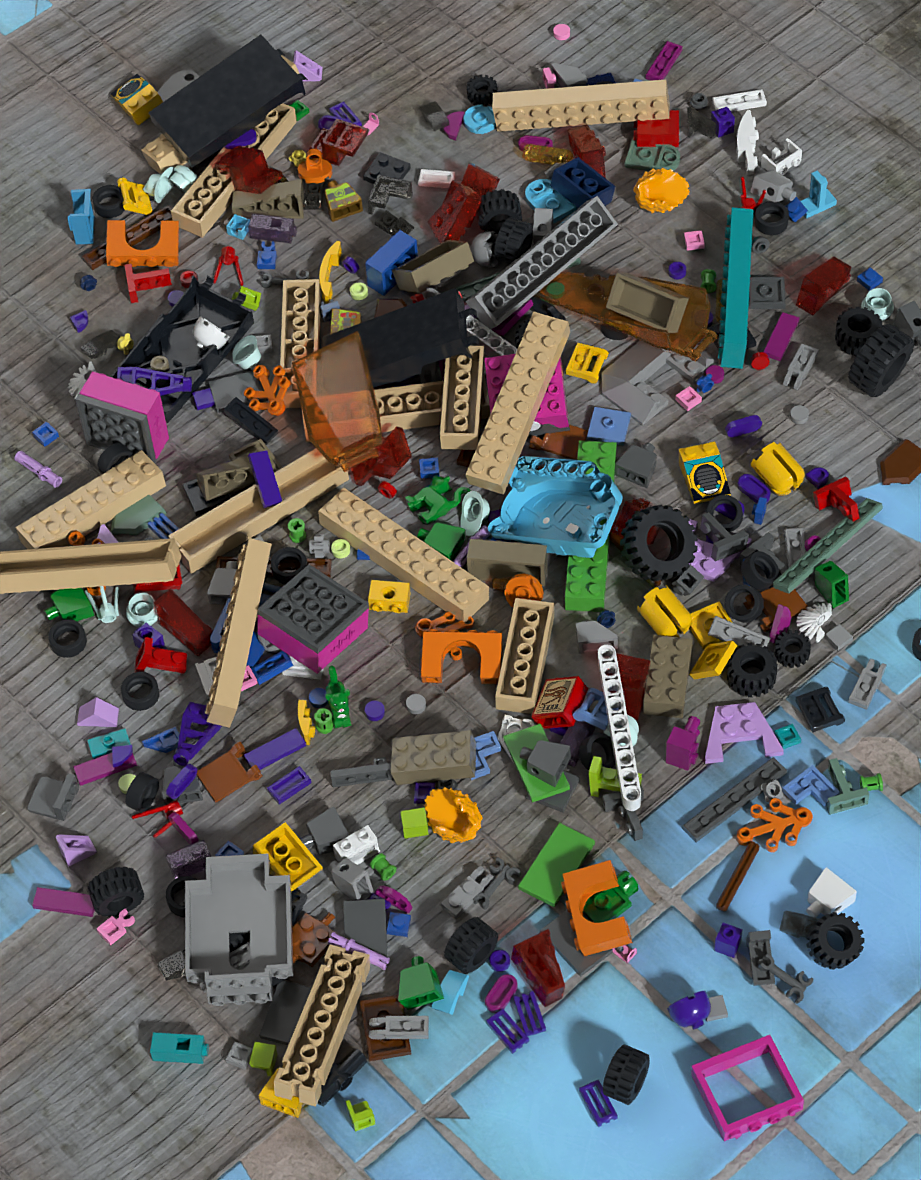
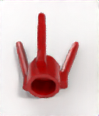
M741 177L742 208L753 209L754 215L756 209L763 201L766 190H763L756 203L753 198H747L745 179Z
M226 246L222 248L214 275V283L217 281L222 263L231 265L234 262L240 285H244L238 262L239 257L235 255L236 251L233 247Z
M175 800L164 806L132 815L131 818L136 819L163 811L164 816L168 819L171 813L176 812L182 815L183 811L179 802ZM169 821L161 829H159V831H157L153 835V837H158L165 830H167L172 825V823Z

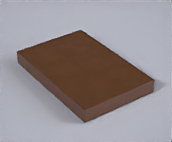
M399 994L360 1001L369 1062L411 1055L409 1039L384 1038L382 1040H375L369 1038V1031L386 1030V1026L371 1027L369 1025L371 1018L405 1016L404 1006L398 1000Z

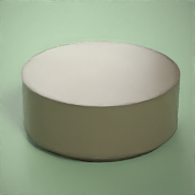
M156 356L151 360L150 366L152 370L166 372L169 369V362L164 356Z

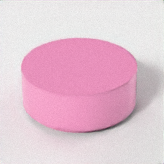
M566 24L556 25L553 29L554 37L557 40L568 39L570 37V27Z

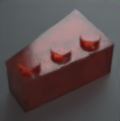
M587 124L567 129L569 145L574 157H579L606 178L604 165L606 151L604 146H601L599 138L595 137L594 131Z
M460 184L427 221L440 244L446 240L458 241L461 235L464 236L466 232L464 229L468 221H472L482 202L475 189Z
M832 257L805 275L796 306L813 316L849 281L851 266L836 257Z
M171 588L153 602L158 624L196 656H200L212 645L210 637L213 629L206 625Z
M549 929L514 945L511 960L542 1005L546 1007L562 999L565 983L559 963H557Z

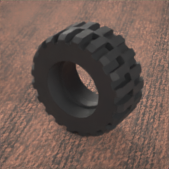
M885 324L878 328L855 357L850 367L851 370L848 373L850 383L870 397L882 395L899 377L909 361L914 348L913 339L892 324Z
M655 505L636 512L632 515L631 519L627 520L625 523L626 528H623L621 535L624 536L620 540V546H623L621 554L622 557L625 556L627 559L625 561L628 567L632 566L634 574H641L640 577L645 580L662 581L676 577L690 567L689 563H693L695 559L693 553L697 552L698 546L695 545V541H698L697 535L693 533V530H695L694 525L689 524L688 521L690 519L686 515H681L682 511L679 509L673 510V507L669 505ZM652 526H658L663 529L670 539L671 550L665 561L654 557L648 548L647 534Z

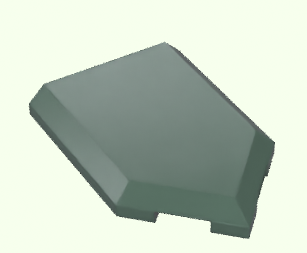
M147 495L115 515L112 519L111 533L112 535H139L148 528V522H153L155 517L159 518L161 513L164 515L167 513L150 495Z

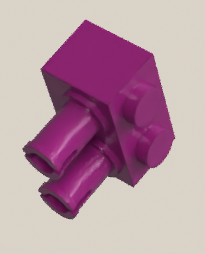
M690 716L684 730L673 727L666 744L667 764L689 771L691 764L695 765L698 758V753L696 752L699 746L696 740L700 734V731L697 729L700 725L698 718Z

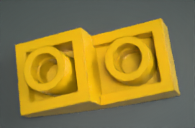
M299 700L298 720L300 731L306 745H310L311 738L315 736V726H312L310 718L311 709L307 707L306 700Z

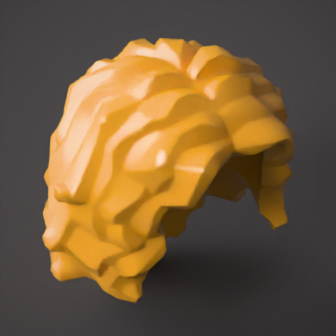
M663 167L657 170L652 168L649 172L645 171L633 189L636 194L635 200L639 207L651 213L655 211L665 213V211L670 212L675 207H678V204H682L690 192L688 189L689 184L685 178L673 172V170H666Z
M444 787L443 789H432L430 795L426 796L424 807L426 817L429 820L428 826L432 827L433 833H437L442 837V840H448L450 843H462L476 837L477 831L481 828L483 817L480 814L477 803L472 802L468 794H462L461 790Z

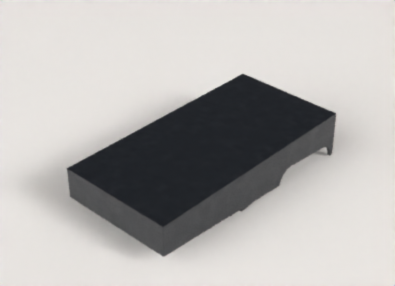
M260 34L152 109L149 115L153 124L189 165L194 167L265 121L267 114L298 93L305 95L302 81L308 79L302 73L297 74L282 58L281 55L285 56V54L280 49L275 50Z
M208 275L206 281L202 284H199L197 279L192 276L189 288L170 312L166 315L163 313L119 365V367L151 369V360L156 356H164L169 362V369L166 373L191 377V392L180 391L161 396L166 423L170 422L189 400L192 393L201 386L254 324L252 310L242 306L246 295L239 292L238 297L235 300H231L210 289L214 283V278ZM200 316L220 328L221 332L230 336L221 348L217 349V346L213 345L210 349L203 350L196 345L198 341L194 338L193 328ZM118 368L110 377L117 379ZM138 378L136 384L148 389L152 386V381L146 378ZM158 379L156 382V388L170 386L169 380Z
M454 288L322 337L325 390L329 396L361 392L387 383L400 382L422 373V367L432 362L456 355H466L471 359L472 356L468 347L472 343L479 345V338L476 336L468 337L466 319L470 315L477 317V311L473 308L465 310L464 301L457 289Z

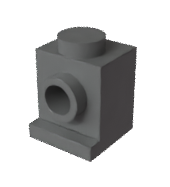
M690 564L686 571H683L682 574L672 581L671 584L674 585L673 590L680 596L690 595L703 580L704 576Z

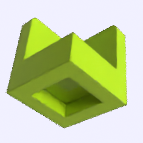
M425 807L401 811L404 838L429 835Z
M255 1042L249 1063L250 1067L266 1069L267 1076H272L278 1055L276 1045Z
M350 1100L345 1101L355 1132L375 1125V1117L367 1101L351 1105Z

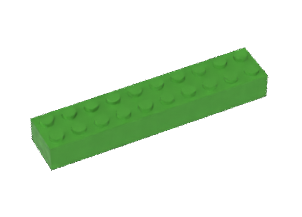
M579 441L577 460L594 462L600 472L608 474L614 482L617 443ZM594 468L588 469L586 474H590ZM607 519L601 520L599 522L600 525L605 524ZM610 532L604 545L596 549L594 557L586 558L569 555L565 610L604 611Z

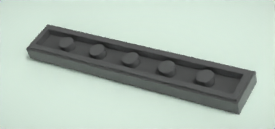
M774 757L685 823L682 829L695 842H698L763 792L761 790L763 783L768 784L773 780L778 781L787 774V769Z

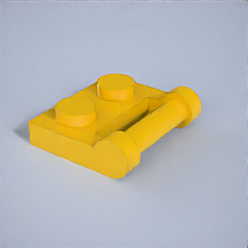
M124 177L119 178L117 183L118 187L121 188L124 200L123 208L150 216L152 207L149 195L143 191L145 185L129 182Z
M577 342L566 368V375L586 379L593 384L597 383L602 364L609 355L608 351ZM597 356L598 358L592 372L587 371L592 357Z

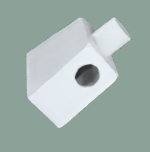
M826 867L808 893L807 901L811 905L806 909V912L813 919L820 913L830 915L832 912H837L838 914L855 902L857 891Z

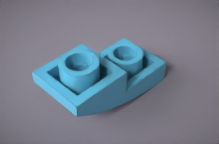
M449 970L441 983L444 999L433 1002L431 1008L453 1015L459 995L463 996L469 976Z

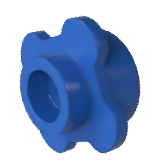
M707 374L698 379L696 383L698 385L696 389L698 392L706 393L714 386V382L711 380L712 375Z

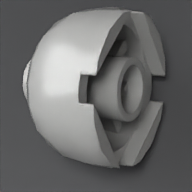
M494 231L483 232L477 235L470 246L474 261L482 267H497L501 262L496 260L495 243L498 234H494Z

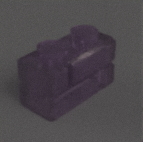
M204 839L166 855L167 863L174 879L181 876H191L203 871V869H206V857H212Z

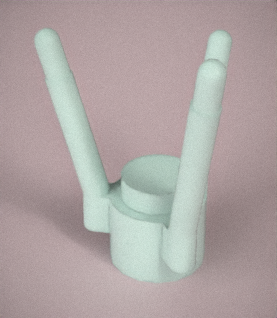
M99 586L103 601L100 609L88 590H85V594L94 608L98 620L104 623L116 620V616H119L118 587H115L114 606H112L111 603H107L104 587Z

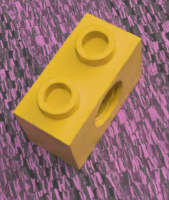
M371 580L368 596L369 610L408 613L411 595L410 583Z

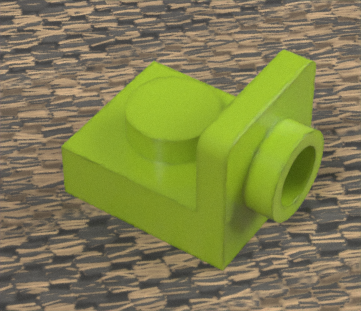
M241 286L238 292H234L232 300H235L239 292L246 295L242 306L256 311L259 307L261 293Z

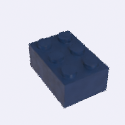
M579 157L556 168L550 184L554 190L577 208L595 196H598L604 206L612 202L616 187Z

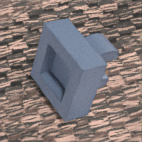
M330 299V303L325 305L324 302H321L320 309L323 322L331 321L332 309H340L338 301L334 302L333 299Z

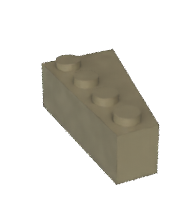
M302 179L233 191V216L236 214L247 219H304L305 201Z

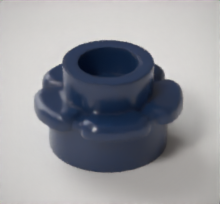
M86 275L81 278L80 287L83 290L92 291L97 285V279L92 275Z
M604 610L597 616V622L606 628H610L615 624V613L613 611Z

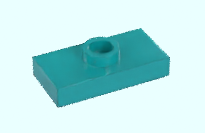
M126 728L87 740L93 759L112 753V747L131 745Z

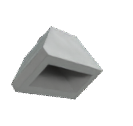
M558 63L551 64V73L555 74L560 88L586 86L587 77L578 67Z
M596 621L576 623L579 653L598 651L602 645H611L618 649L617 635Z

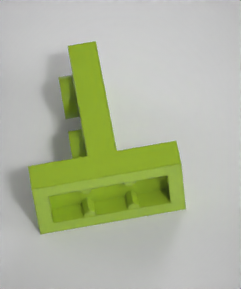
M593 756L589 769L591 796L599 797L601 789L620 791L617 769L602 767V757ZM638 773L639 783L641 784L642 774ZM625 779V781L630 782L632 779Z

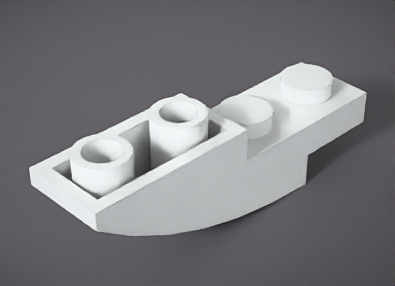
M750 110L746 111L740 122L736 147L737 162H745L747 175L754 174L755 167L758 166L757 156L753 154L755 153L756 140H759L758 130L754 128L756 127L755 117H752Z

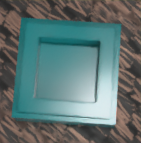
M793 724L774 731L783 749L801 743V738Z

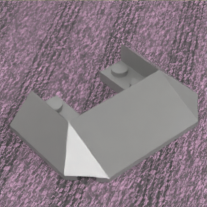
M661 330L651 331L602 372V396L622 411L630 412L631 417L643 426L668 405V399L646 384L645 380L667 363L694 383L706 372L708 367L715 365L718 359L680 331L677 333H666Z

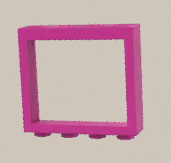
M771 1035L691 1066V1076L723 1141L732 1138L738 1139L746 1132H756L763 1125L768 1123L775 1124L783 1117L788 1115L795 1116L796 1112L803 1110L804 1099ZM769 1052L793 1099L727 1124L705 1078Z

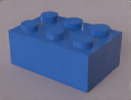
M399 230L372 257H369L365 263L368 287L385 296L397 284L392 270L418 256L417 240Z

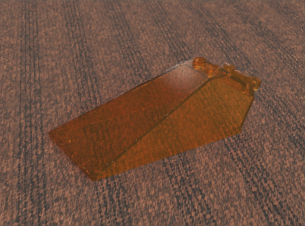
M359 332L352 333L292 362L308 438L327 461L335 466L340 464L342 470L346 472L350 470V467L371 457L373 459L378 457L379 454L376 447L382 444L380 413Z

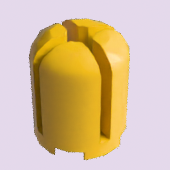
M772 442L761 450L763 454L757 460L753 459L751 462L753 470L773 493L778 496L790 494V488L793 491L796 490L803 482L805 476L804 469L780 442L779 444Z
M665 585L666 588L659 589L656 587L644 596L645 601L641 607L637 606V611L657 635L680 638L677 629L683 635L689 630L692 624L691 614L667 585Z

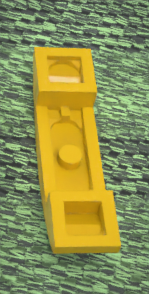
M336 241L329 248L321 263L319 279L324 304L330 303V299H332V282L328 281L331 267L339 266L342 254L341 241Z

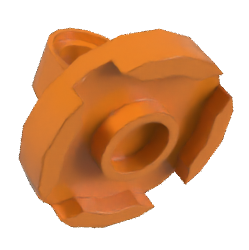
M310 149L306 154V160L300 163L297 168L299 179L303 178L306 183L311 184L322 183L325 178L329 177L330 179L333 174L331 163L322 159V154L317 149ZM311 155H316L319 158L310 159L309 157Z
M523 573L511 577L506 585L504 594L507 602L514 608L515 598L542 601L544 591L538 579Z

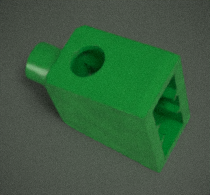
M437 522L431 531L421 528L417 538L453 562L466 541V533L463 528Z
M828 561L816 567L814 571L815 586L828 604L830 603L831 607L835 608L849 601L848 575L833 561Z
M82 588L57 590L50 596L53 606L44 610L49 621L58 616L61 620L71 619L74 621L94 616L92 605Z
M413 957L411 959L412 967L403 969L400 972L398 1000L407 1010L444 999L436 970L429 963H424L423 957Z

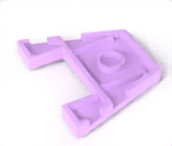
M690 519L688 521L689 524H693L696 530L698 522ZM748 538L747 546H746L747 548H748V547L751 545V543H752V539H751V538ZM698 539V541H695V545L698 546L697 552L693 553L695 559L693 563L689 564L704 576L703 579L715 582L730 567V564L740 557L742 551L715 562L711 558L713 544Z
M755 702L715 707L705 755V764L723 762L724 757L721 746L723 743L761 739L765 757L782 756L784 751Z

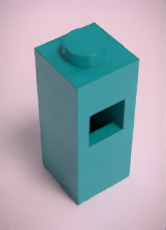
M153 1032L150 1049L153 1061L203 1064L204 1056H208L209 1044L205 1042L204 1035Z

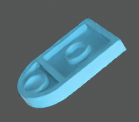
M535 180L525 190L526 202L534 211L535 208L553 209L554 224L577 210L575 205L550 186L551 180ZM535 188H541L542 190L536 191V190H534V189H535Z

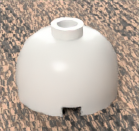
M201 316L193 328L194 338L198 341L196 345L203 350L210 349L213 345H216L217 349H219L230 338L228 334L221 332L220 328Z

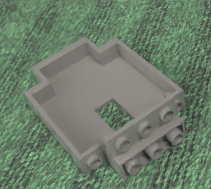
M269 854L206 857V880L185 881V974L187 982L199 984L205 981L208 1003L214 1006H222L225 1003L243 1005L246 1002L263 1004L267 1001H273L272 977L285 979L288 976H293L290 875L270 876ZM250 932V963L244 969H235L230 965L229 933Z

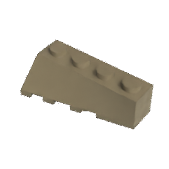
M268 452V455H269V458H270V462H271L273 471H274V473H275V472H276L275 463L273 462V460H272V458H271V456H270V454H269V452ZM248 455L197 473L198 486L206 501L256 484Z

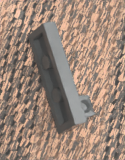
M386 757L374 758L373 765L330 771L333 788L393 780L391 763H387Z

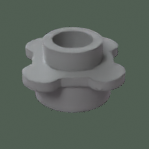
M777 780L761 785L766 802L770 803L773 798L781 799L784 795Z

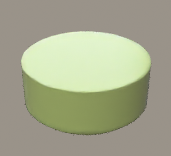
M361 282L354 283L350 287L351 297L355 300L365 299L368 296L366 284Z
M344 539L335 540L331 545L332 555L340 559L347 557L350 554L349 542Z
M125 774L119 779L118 784L122 793L127 794L131 782L136 777L135 775Z

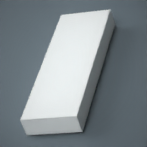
M763 89L712 98L714 110L728 106L731 112L763 107L767 104Z

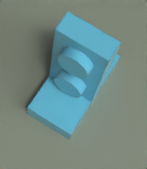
M818 170L811 173L809 197L801 200L808 210L804 214L806 219L837 204V200L827 189V179Z

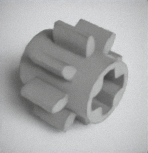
M324 534L315 535L314 539H310V554L315 553V558H324L325 553L330 552L329 539H324Z

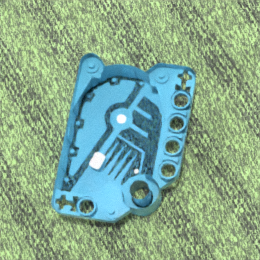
M523 456L518 459L510 478L509 484L512 490L503 502L501 516L488 525V531L496 539L514 540L524 544L547 545V553L592 558L595 555L596 549L603 546L606 542L623 496L608 474L601 473L594 462ZM545 464L544 468L537 470L540 465ZM556 466H561L558 471L553 472ZM573 467H577L575 472L569 473ZM594 468L590 474H586L588 469ZM607 519L605 524L600 525L599 522L601 520Z

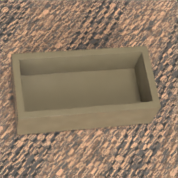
M446 240L392 271L399 290L422 293L427 290V287L439 284L443 278L454 276V272L468 268L469 264L474 262L468 242Z
M617 273L606 308L663 332L677 333L689 298L632 274Z
M470 539L467 554L468 572L480 581L508 583L511 577L524 573L532 575L538 579L542 586H545L547 545Z
M653 635L643 714L683 718L693 639Z
M471 730L392 738L391 775L397 785L475 777L476 741Z

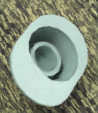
M174 167L167 168L163 174H152L143 188V191L154 197L157 203L162 202L174 186L169 180L175 173Z
M253 335L241 339L233 349V364H238L242 369L250 368L254 370L256 364L261 359V354L257 347V339Z
M477 491L468 492L462 501L461 528L465 529L466 536L476 534L481 524L490 514L488 501L482 498Z

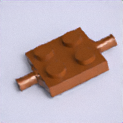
M328 912L322 920H317L305 913L292 928L293 965L296 961H300L313 967L325 954L329 947V938L335 932L328 927L332 920L335 919L332 913Z

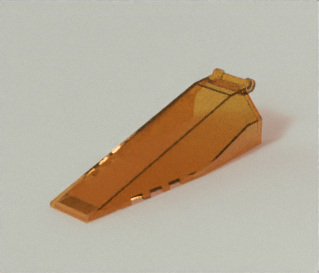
M561 272L545 285L539 293L533 296L670 354L689 357L692 361H698L701 353L711 342L718 338L716 332L707 330L711 305L706 288L639 277L689 298L677 333H668L667 330L651 327L606 308L616 275H610L609 278L601 277L600 274H594L593 277L585 276L584 273ZM703 338H705V339L699 344V346H698L696 349H694V347H695Z

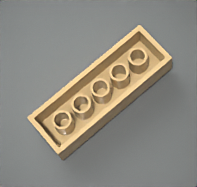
M469 346L471 359L466 355H456L445 360L440 428L441 449L476 450L478 446L484 375V346Z
M515 598L495 696L496 709L528 714L533 713L539 697L554 621V603Z

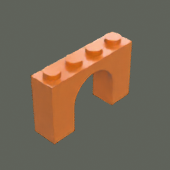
M107 220V266L118 267L126 264H132V267L179 266V221H161L159 242L150 249L138 250L132 248L126 242L125 220Z
M436 629L423 632L421 679L423 683H442L443 661L447 653L453 648L467 646L476 650L481 657V684H498L502 666V633L493 630L487 631V633H479L476 630H469L467 632L448 630V632H440Z
M611 860L563 873L564 881L561 882L564 894L568 896V900L565 903L568 912L572 913L573 919H570L572 931H576L577 938H574L577 951L581 950L585 957L633 943L629 925L624 916L601 923H594L586 920L583 915L585 903L592 895L619 887L616 871Z

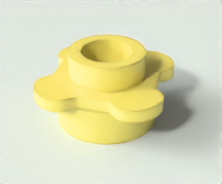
M295 150L289 157V161L293 162L295 167H298L300 163L306 160V153L303 150Z
M129 333L118 339V349L124 351V355L129 354V351L134 346V341L130 338Z

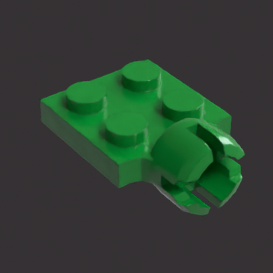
M624 870L616 875L619 887L598 892L587 900L583 913L591 922L601 923L616 919L632 906L629 897L637 892L639 888L633 876L629 878L630 873Z

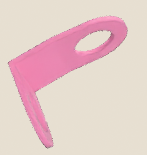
M373 112L369 113V120L360 129L362 135H370L378 127L379 119ZM369 129V132L364 133L363 130Z
M627 945L622 946V952H617L613 948V953L626 963L637 954V948L632 950Z

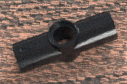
M353 1048L338 1064L334 1063L332 1065L325 1085H321L322 1093L318 1100V1105L324 1107L338 1091H344L352 1082L353 1076L367 1063V1058L360 1050Z

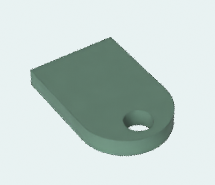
M632 138L625 167L650 171L652 168L657 170L663 167L666 170L671 169L674 171L680 164V152L670 144H656V147H637V140ZM668 158H674V159H676V160H675V161H668L667 159H668Z

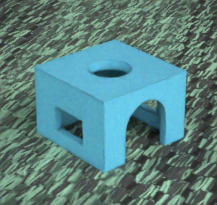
M234 214L226 226L227 234L243 240L251 229L250 219Z

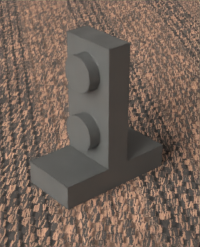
M709 512L703 514L700 529L713 541L711 558L715 562L746 549L749 535L745 531L731 535Z
M769 532L740 553L741 566L743 559H746L754 552L760 551L765 552L775 560L779 568V577L789 568L785 562H781L770 550L773 548L774 536Z
M640 784L641 801H643L644 790L642 788V785ZM616 791L603 795V808L605 812L619 809L621 817H625L627 821L625 825L628 834H632L635 841L643 839V828L635 811H629L624 808L621 792ZM628 797L630 800L636 799L635 797Z
M770 930L749 932L745 939L746 947L749 948L753 986L775 984V977L769 970L764 972L757 967L760 963L768 965L763 956L766 954L771 955Z

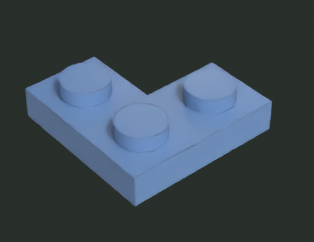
M494 731L474 738L476 741L475 777L471 778V780L490 774V769L484 757L501 751V745Z
M813 765L782 787V792L795 805L812 794L826 807L829 797L840 795V791Z

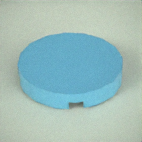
M475 105L466 110L463 123L470 132L484 134L496 127L492 107Z

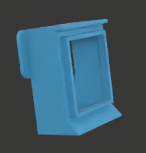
M91 189L71 190L74 214L68 215V224L70 231L73 230L76 245L94 243L95 216L90 200Z

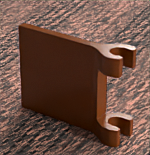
M569 424L570 431L545 433L543 440L537 436H532L529 448L544 450L568 459L577 460L579 441L586 440L588 430Z
M774 587L760 592L764 600L762 611L767 616L761 620L764 624L760 625L764 632L771 630L779 604L789 608L791 618L798 616L802 610L808 611L807 604L795 589L789 594ZM749 594L745 596L747 602L743 603L747 610L752 609L755 605L754 597Z
M241 742L236 743L227 753L197 771V776L215 803L247 783L256 781L263 776L257 765L252 766L246 772L237 759L247 753Z

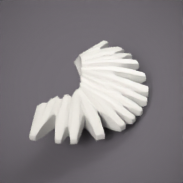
M89 362L88 369L85 365L79 368L80 374L74 373L73 376L76 378L70 379L68 388L70 389L71 396H75L74 399L77 398L92 371L96 372L92 362Z
M818 603L817 605L814 604L813 608L807 607L808 611L802 610L798 614L799 617H797L796 621L797 627H800V633L806 632L805 637L809 636L810 640L816 636V642L818 643L825 634L821 625L832 615L830 603L827 607L825 603H822V606Z

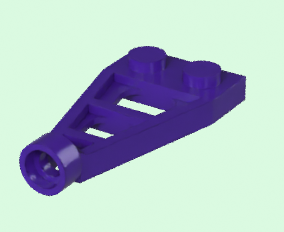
M118 367L117 378L131 384H136L138 378L150 379L152 386L148 389L160 392V396L180 391H192L191 377L139 367ZM158 379L169 380L170 386L156 388V382Z
M189 702L183 713L178 747L173 756V760L178 765H187L189 760L222 727L221 725L207 722L208 714H205L206 705ZM192 722L208 726L204 732L190 729ZM186 737L198 740L195 745L185 743Z

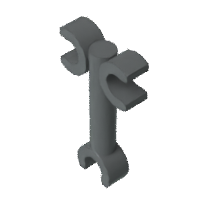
M297 271L296 279L274 278L271 274L264 273L263 280L267 281H261L263 288H269L272 285H283V280L310 279L309 271H306L305 276H300V272Z
M499 857L495 860L500 866L495 868L490 865L489 867L490 872L495 874L496 877L483 893H478L474 897V904H477L479 900L485 901L482 904L484 910L489 907V898L505 877L509 884L514 885L515 880L510 876L513 874L518 877L521 876V871L518 868H510L508 865H504V861Z
M764 955L763 959L767 961L768 965L760 963L757 966L759 970L764 972L769 970L793 987L787 991L786 997L788 998L795 993L797 995L795 1003L801 1002L804 998L803 992L806 990V987L813 983V978L811 977L804 982L802 979L804 971H801L796 975V978H793L774 964V959L771 955Z

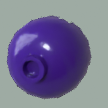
M706 991L694 993L695 997L687 996L667 1008L672 1020L678 1026L684 1028L692 1027L694 1030L705 1025L703 1021L708 1018L711 1012V1003Z

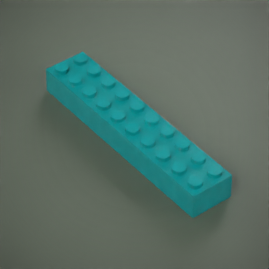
M732 207L731 215L727 214L726 225H729V227L725 228V238H728V240L724 242V251L727 253H724L723 264L726 266H723L722 277L726 278V280H722V291L725 293L721 295V304L724 307H721L720 318L723 320H720L719 331L722 334H719L718 345L722 348L718 349V359H721V367L743 369L747 345L753 209Z

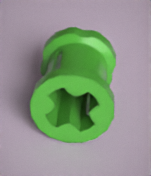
M712 269L703 270L701 272L702 283L700 289L704 293H713L717 287L715 284L716 272Z
M299 518L292 519L288 523L289 538L294 543H301L306 539L305 523Z
M325 708L319 709L314 715L316 729L319 733L327 734L334 727L332 713Z
M877 773L876 776H859L861 789L867 787L868 791H883V781L880 773Z
M383 853L374 857L370 862V867L376 869L384 881H387L396 873V866L391 865Z

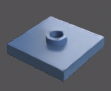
M594 407L587 440L616 442L617 445L624 446L631 413Z

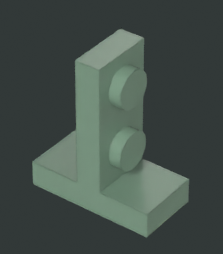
M837 758L829 760L828 772L834 786L840 791V795L828 798L827 810L829 815L867 805L869 800L867 787L853 791L850 781H846L844 766L839 764Z

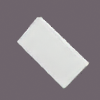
M421 169L418 186L453 189L456 175L453 171Z

